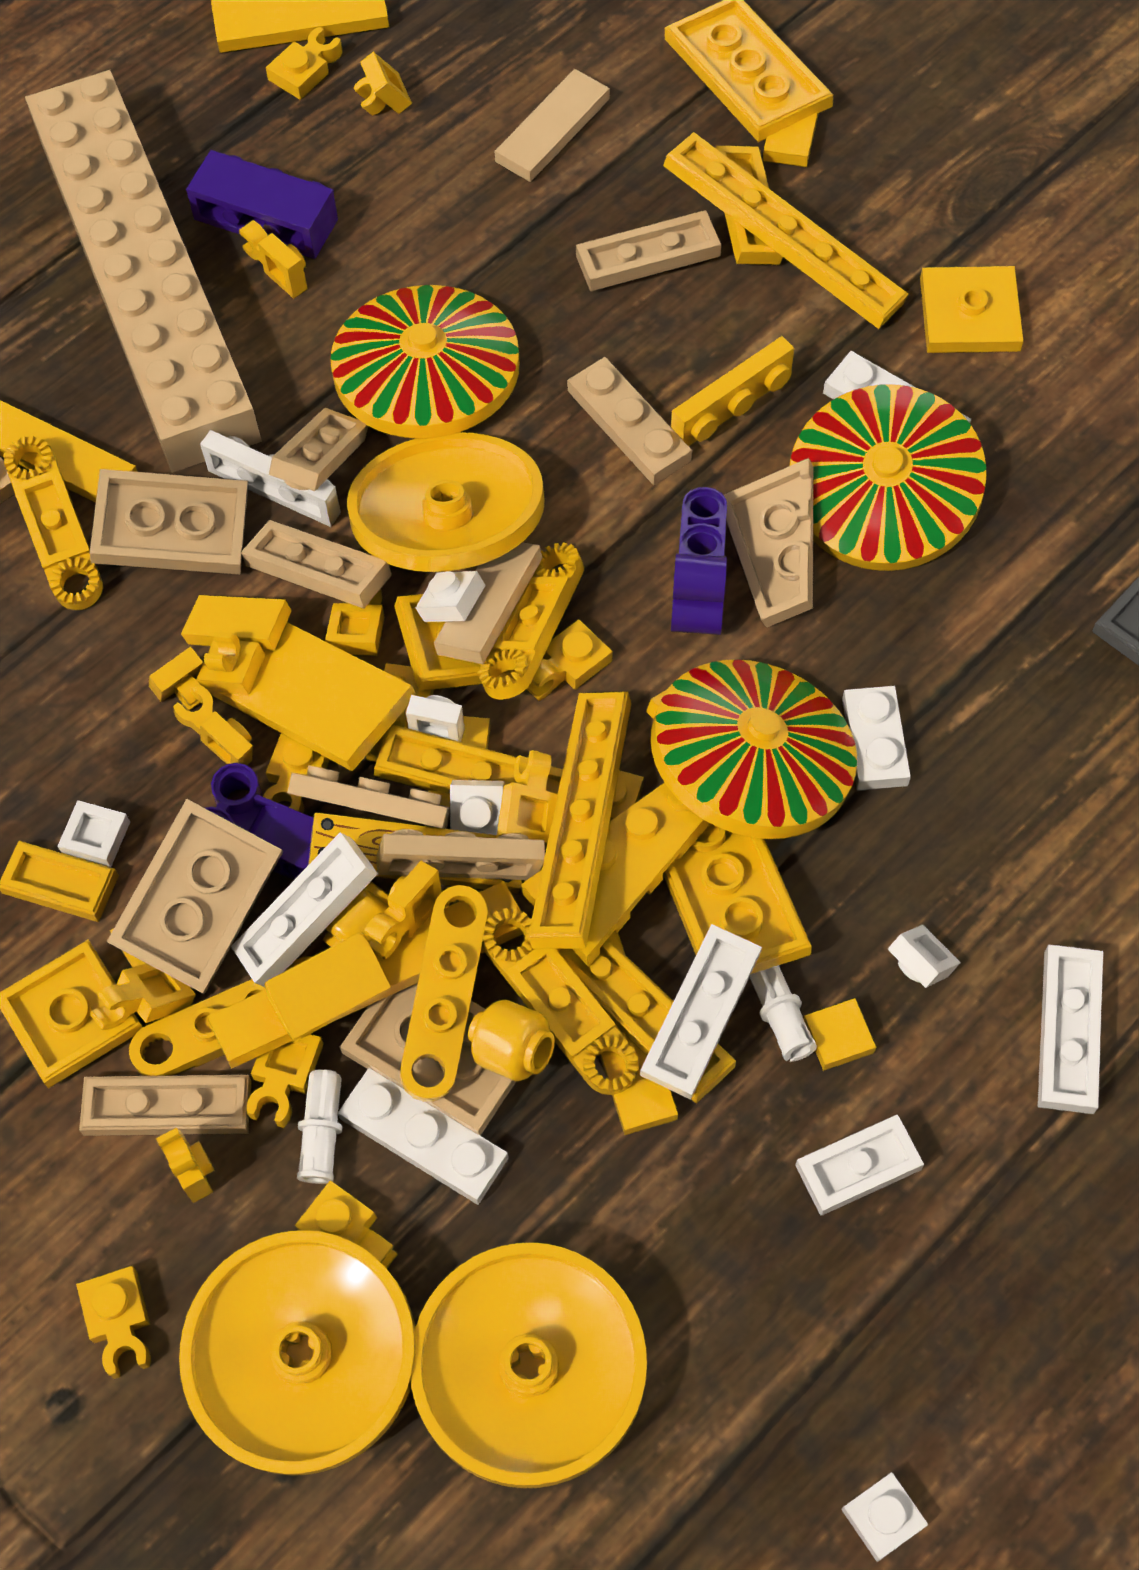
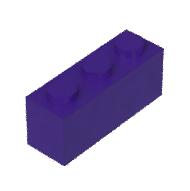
M213 150L209 151L186 188L194 220L239 234V229L254 220L261 225L267 235L273 233L286 246L292 244L303 256L316 259L338 221L333 189L325 187L316 181H306L285 174L278 169L266 168L244 161L238 156L226 155Z

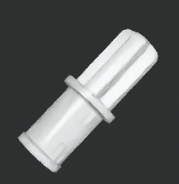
M779 965L750 974V979L763 1006L759 1012L763 1021L769 1022L770 1027H772L784 1060L788 1061L790 1059V1062H794L812 1054L816 1050L817 1045L801 1014L800 1007L802 1002L798 995L791 994Z
M319 1069L313 1070L309 1074L304 1120L298 1122V1130L302 1131L303 1135L297 1179L302 1182L327 1184L330 1180L333 1182L334 1179L333 1166L336 1134L342 1133L343 1128L342 1124L337 1123L341 1077L336 1071Z

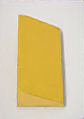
M362 932L269 979L264 984L268 1000L293 1043L391 991V986L368 940Z

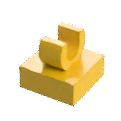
M374 51L360 62L366 77L360 79L355 84L354 90L366 99L361 103L363 109L373 116L380 113L387 104L400 114L412 104L399 73Z
M214 632L213 642L208 653L204 655V663L196 680L209 692L249 695L266 654L259 642L239 641V638L234 633Z
M189 647L149 676V688L160 702L175 693L184 707L190 711L201 703L193 696L192 688L199 684L195 678L200 672L203 661L193 648Z

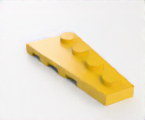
M665 782L609 822L586 949H573L588 967L598 957L600 947L613 932L617 934L631 918L630 912L646 893L651 894L663 880V873L676 858L681 859L711 824L683 805L674 796ZM542 870L521 884L523 895L533 906L535 905Z

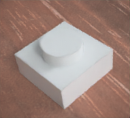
M477 571L437 572L429 582L426 591L415 608L424 622L465 621L486 585Z
M411 695L406 711L409 729L461 742L465 729L462 705L455 704L450 699L438 695H431L427 698Z
M452 780L450 784V829L497 835L505 781Z
M77 800L59 841L58 848L63 854L111 867L130 821L126 813Z
M924 925L900 934L888 948L898 959V965L903 973L910 979L921 983L925 988L949 977L961 963Z
M892 1472L841 1509L877 1562L928 1525Z

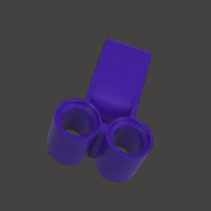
M695 488L690 490L683 499L679 554L676 553L671 632L721 635L727 557H724L727 501L725 496L714 488Z
M231 763L219 768L213 775L211 782L212 794L217 806L206 807L205 809L282 849L283 853L273 871L295 880L308 866L313 817L263 797L257 775L247 765ZM244 789L249 791L246 797L240 800L233 801L227 799L229 794L235 790Z

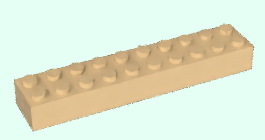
M107 70L25 96L37 134L171 472L173 473L205 462L200 444L210 430L227 438L228 436L238 437L249 446L262 442L249 397L111 71Z

